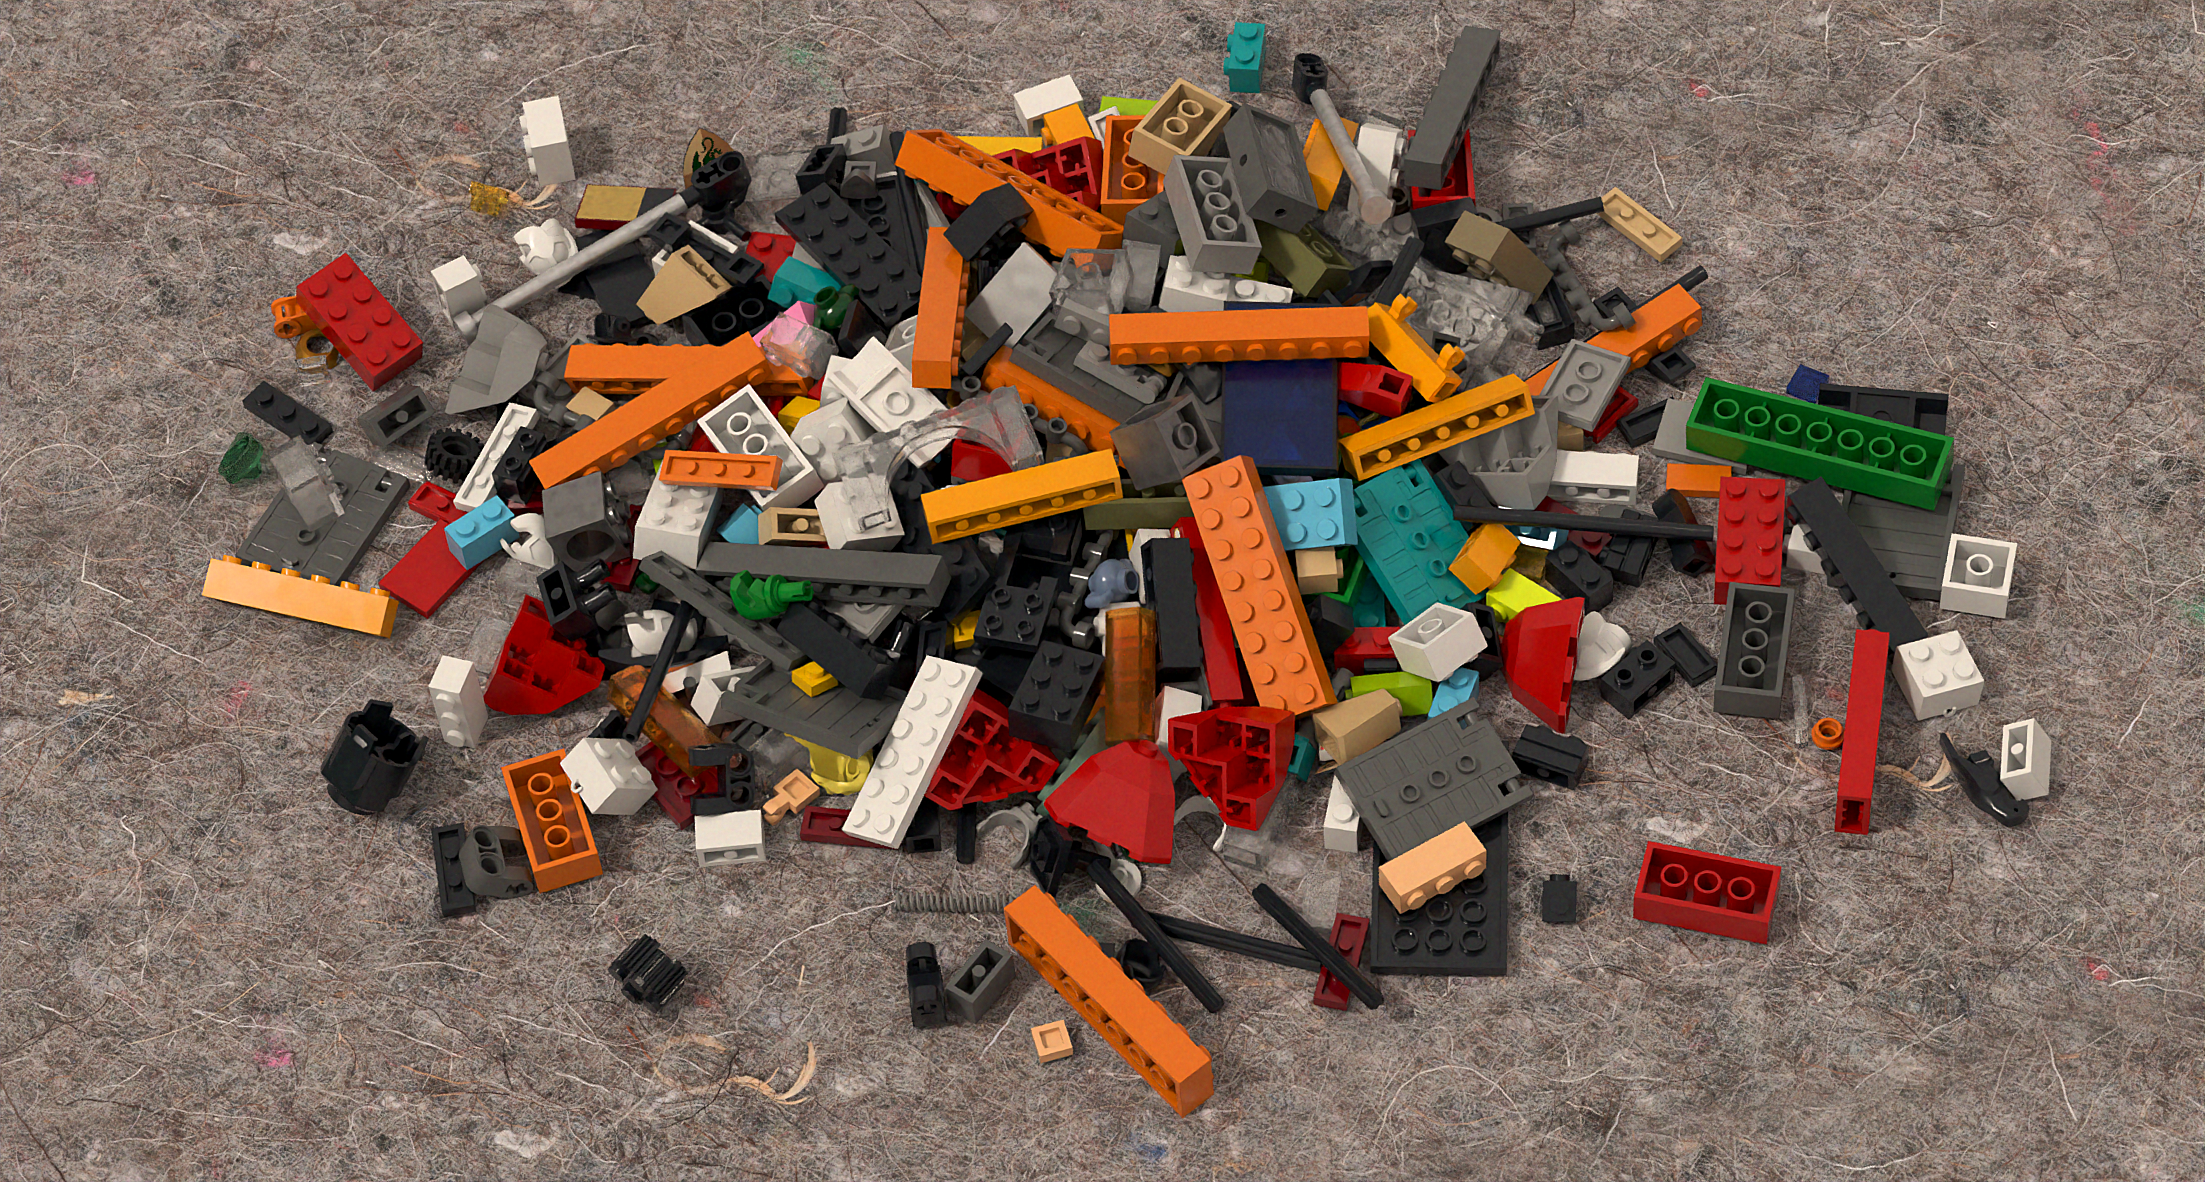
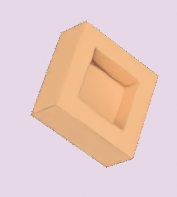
M1064 1019L1031 1028L1032 1038L1040 1063L1073 1055V1047Z

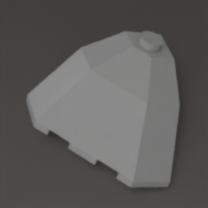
M490 304L483 311L476 340L468 347L461 375L452 384L445 413H459L509 400L533 379L538 370L544 371L549 358V354L545 353L547 341L535 327L497 305Z
M1531 395L1535 411L1534 415L1437 452L1449 465L1460 460L1487 500L1500 507L1535 510L1548 494L1557 461L1559 407L1557 395Z

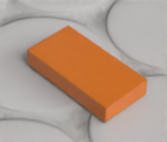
M1667 463L1666 492L1674 488L1684 497L1719 498L1720 476L1731 477L1732 466Z

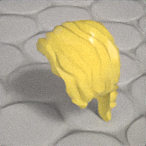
M784 732L786 737L791 736L796 742H799L804 747H808L810 765L813 769L811 777L818 785L824 787L828 794L841 793L854 797L860 793L875 762L872 748L857 760Z

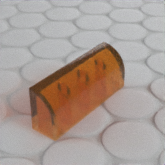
M1129 607L1105 612L1106 746L1112 747L1125 741L1140 742L1141 740L1155 743L1156 611L1142 607Z
M640 665L630 666L612 675L609 681L607 700L628 720L649 675V672ZM661 686L642 733L690 778H693L715 765H689L688 747L698 744L725 742L666 687Z

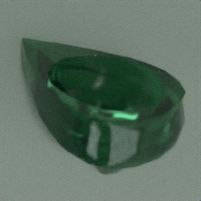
M239 432L219 464V474L230 484H235L241 479L258 478L263 472L260 459L264 448L261 442L250 433Z

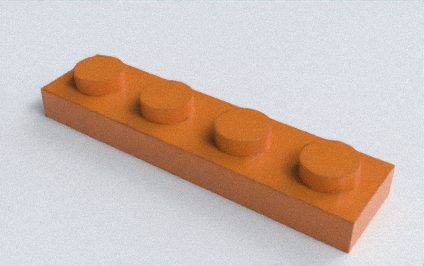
M665 450L659 481L667 485L776 491L783 460L778 456Z

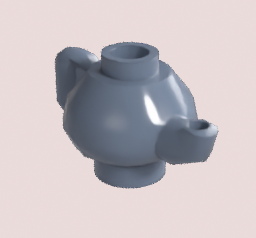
M1108 559L1100 563L1089 578L1088 586L1091 593L1085 599V606L1089 609L1106 607L1109 603L1125 602L1129 599L1130 594L1136 593L1139 587V578L1137 572L1132 568V562L1129 559H1120V561Z

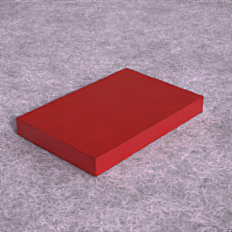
M442 519L378 582L381 590L390 592L389 595L427 619L483 562L481 561L469 570L465 569L449 550L444 528L450 524Z

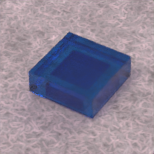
M1800 364L1786 387V393L1816 404L1819 398L1820 383L1828 384L1829 375Z

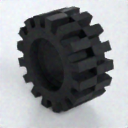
M446 428L445 433L442 429L437 430L436 434L433 433L428 441L424 464L427 465L426 469L433 471L435 477L442 475L443 481L447 482L448 478H450L452 483H458L459 479H461L464 483L484 448V444L479 443L480 439L477 436L471 438L472 433L468 431L466 434H462V429H456V432H452L451 428Z

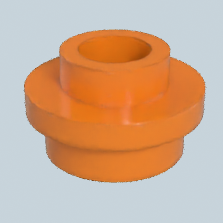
M1823 718L1812 728V741L1821 749H1836L1843 743L1844 728L1836 719ZM1830 734L1832 737H1825L1823 735Z

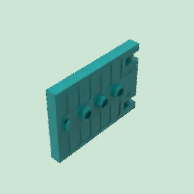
M1420 458L1390 469L1353 490L1358 545L1354 546L1404 625L1437 602L1461 609L1466 603H1477L1486 598V593L1489 591L1488 588L1475 595L1448 569L1469 536L1460 521L1453 520V510Z

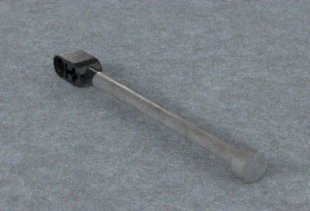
M1312 53L1297 54L1294 58L1292 87L1299 101L1314 106L1359 196L1357 208L1362 219L1371 225L1385 222L1391 215V203L1383 191L1375 188L1326 91L1328 70L1322 58Z
M729 151L705 164L692 174V186L490 304L497 305L505 311L512 313L647 234L666 212L676 217L698 203L705 207H714L743 191L751 183V175L743 155L737 151ZM490 304L471 315L464 311L452 318L467 345L476 340L483 311Z

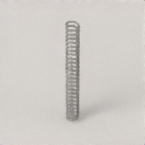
M904 891L902 904L900 905V893L897 892L895 906L894 904L890 905L893 911L897 907L900 911L904 908L906 911H909L910 908L915 911L918 907L920 912L923 909L928 912L930 908L935 912L938 908L940 912L943 909L946 912L950 909L955 912L958 909L960 913L963 910L968 913L971 909L975 913L978 909L980 913L983 910L988 913L991 909L995 913L998 909V912L1001 914L1007 903L1006 895L1004 894L1000 908L999 894H997L994 907L993 895L990 894L987 908L986 894L984 893L980 907V898L977 893L974 906L973 894L970 893L967 908L966 894L964 893L960 907L959 893H957L954 906L953 894L950 893L947 907L946 893L944 892L940 907L939 893H936L934 906L933 893L931 892L927 907L926 893H923L920 906L919 892H917L914 906L913 893L910 892L907 907L906 892ZM1012 894L1009 895L1008 904H1010L1013 901Z

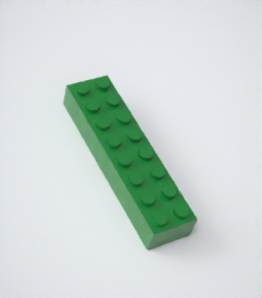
M1708 377L1704 380L1686 423V449L1813 481L1822 476L1826 484L1933 511H1935L1954 458L1953 437Z

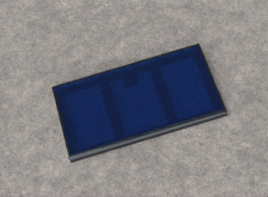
M1224 301L1223 311L1327 308L1338 306L1335 304ZM1339 358L1222 362L1221 463L1243 455L1253 457L1258 475L1337 476Z

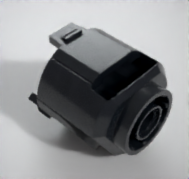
M370 699L362 711L350 713L342 724L321 764V774L328 782V794L336 804L354 814L372 815L384 812L389 801L399 797L418 760L421 761L426 752L425 747L429 738L423 735L420 741L410 728L390 717L394 708L390 702Z

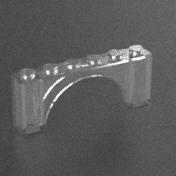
M1016 386L996 388L989 395L978 399H966L954 408L934 411L927 418L904 422L897 429L886 433H874L867 440L856 444L847 443L839 447L837 451L832 452L836 470L861 532L892 521L888 507V495L892 479L901 464L911 454L930 443L947 439H965L981 443L998 453L1007 462L1012 472L1044 465L1042 449Z

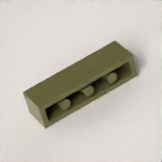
M1120 479L1123 498L1083 508L1086 530L1172 528L1180 517H1194L1182 479L1141 490H1136L1131 479Z

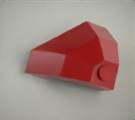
M1083 136L1033 153L1014 148L992 155L1094 211H1097L1101 205L1104 158L1101 140Z
M526 594L486 683L483 693L484 703L492 710L502 711L509 715L548 714L598 688L603 677L605 665L598 657L593 658L585 651L587 644L582 638L571 643L550 625L543 601Z
M1582 597L1526 607L1506 623L1504 635H1499L1504 662L1500 669L1512 697L1560 734H1565L1571 711V689L1578 663V641L1584 620L1585 598Z
M976 688L924 796L948 810L963 808L964 804L977 801L986 803L1008 798L1009 794L1028 790V793L1040 791L1056 771L1060 761L1045 745L1009 736L1008 708L995 698Z
M1266 706L1223 707L1168 719V752L1176 762L1181 760L1192 774L1189 778L1205 798L1208 796L1221 811L1218 815L1228 826L1252 831L1259 830L1286 779L1295 744V712Z
M1141 740L1140 742L1125 741L1090 756L1045 799L1044 807L1056 823L1067 828L1077 826L1088 830L1086 837L1107 847H1111L1113 843L1118 844L1129 851V857L1139 862L1170 864L1173 846L1175 792L1169 762L1155 743L1148 740Z

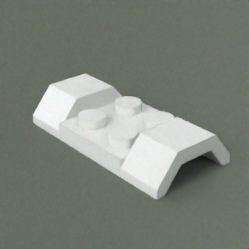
M874 336L841 370L833 372L828 376V380L850 401L849 404L894 448L897 447L918 469L928 465L947 448L963 426V423L927 388H912V373Z

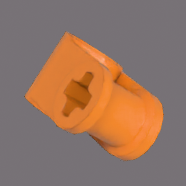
M296 295L281 297L272 302L271 313L276 319L273 325L276 336L292 338L318 328L297 304Z

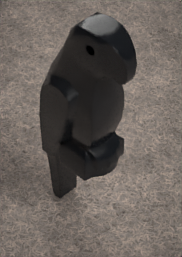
M1946 733L1940 734L1939 743L1952 771L1970 801L2007 827L2022 824L2029 815V805L2022 798L2019 801L2009 797L2007 787L2000 780L1999 772L1993 768L1994 760L1987 750L1970 754L1966 760L1958 755Z

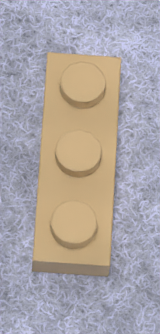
M1614 187L1602 197L1604 212L1596 214L1660 263L1682 246L1683 237L1618 188Z

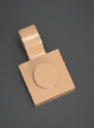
M795 769L773 787V795L775 797L764 804L763 809L767 813L763 818L774 826L784 817L788 809L797 814L820 796V788L800 770Z

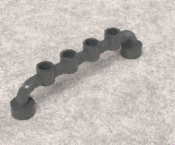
M1570 220L1559 223L1558 226L1561 230L1549 241L1547 247L1549 258L1544 262L1554 273L1553 275L1560 274L1555 278L1564 293L1570 290L1566 297L1574 309L1577 310L1581 307L1576 313L1586 328L1592 324L1597 330L1611 331L1622 325L1625 330L1635 325L1636 321L1623 302L1612 309L1615 313L1614 316L1606 319L1602 318L1559 250L1561 245L1567 240L1573 245L1582 238Z
M538 372L532 382L536 388L533 394L534 404L537 410L547 415L545 420L551 427L561 430L566 423L573 426L572 433L575 434L596 422L588 415L582 414L580 416L561 404L556 403L553 405L547 402L546 395L554 396L560 386V382L548 372ZM683 428L680 432L665 437L668 442L667 445L663 447L654 446L649 450L641 451L630 459L641 463L645 456L661 460L664 458L665 450H687L693 440V436Z
M952 376L951 389L960 393V398L968 403L977 401L987 406L989 412L994 416L1006 415L1016 420L1017 425L1023 430L1035 429L1045 434L1047 441L1052 444L1063 443L1073 449L1069 458L1092 453L1079 437L1066 431L1067 423L1062 418L1055 417L1048 422L1038 417V409L1033 404H1023L1019 408L1009 403V394L1004 390H995L990 394L980 389L981 382L975 376H966L963 380ZM927 388L943 405L948 403L946 398L950 389Z
M1120 529L1095 530V535L1100 537L1097 543L1087 542L1085 544L1082 558L1087 562L1084 568L1075 566L1071 571L1069 581L1070 585L1074 586L1072 592L1062 591L1058 597L1057 610L1061 611L1058 621L1060 630L1065 636L1072 638V643L1075 647L1089 649L1094 640V624L1079 621L1074 626L1072 619L1081 610L1083 597L1087 589L1089 590L1088 581L1090 576L1093 575L1100 563L1106 561L1108 548L1112 540L1118 538Z

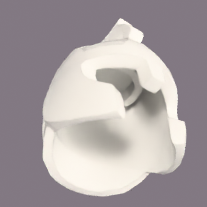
M553 218L547 219L541 227H527L517 232L514 236L523 253L520 260L537 276L578 252L572 235L567 229L561 227L558 220ZM572 278L566 280L565 282L561 283L560 285H558V286H556V287H554V288L557 289V288H559V287L565 285V284H566L567 282H569Z
M527 513L511 521V526L517 532L530 533L522 545L518 542L509 544L503 538L499 540L506 552L521 567L542 574L561 562L545 539L543 513L541 515Z
M662 610L643 611V616L636 612L625 614L624 618L628 633L633 643L632 656L657 655L674 615ZM695 618L690 620L677 652L689 651L693 647L697 638Z
M1596 611L1590 612L1584 618L1578 641V663L1574 676L1576 681L1589 680L1604 674L1615 666L1631 648V639L1626 631L1618 625L1606 623L1600 613Z

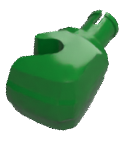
M743 570L736 574L730 582V595L738 613L748 620L777 616L779 613L787 610L790 602L810 601L814 593L813 586L805 587L811 585L809 580L788 583L781 574L770 575L766 582H763L759 578L753 580L750 572Z

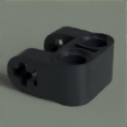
M735 743L698 744L688 747L689 765H717L718 792L698 793L690 796L691 814H724L746 810L752 806L756 795L755 762L749 751ZM741 753L740 764L737 767L731 768L730 759L735 754ZM737 786H742V795L736 800H731L732 790Z
M929 942L913 943L905 951L913 1028L947 1024L941 967L938 965L936 947Z

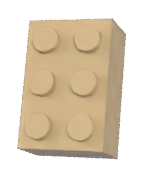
M1179 77L1134 128L1128 156L1166 175L1174 155L1204 157L1224 134L1223 127L1229 121L1232 105Z

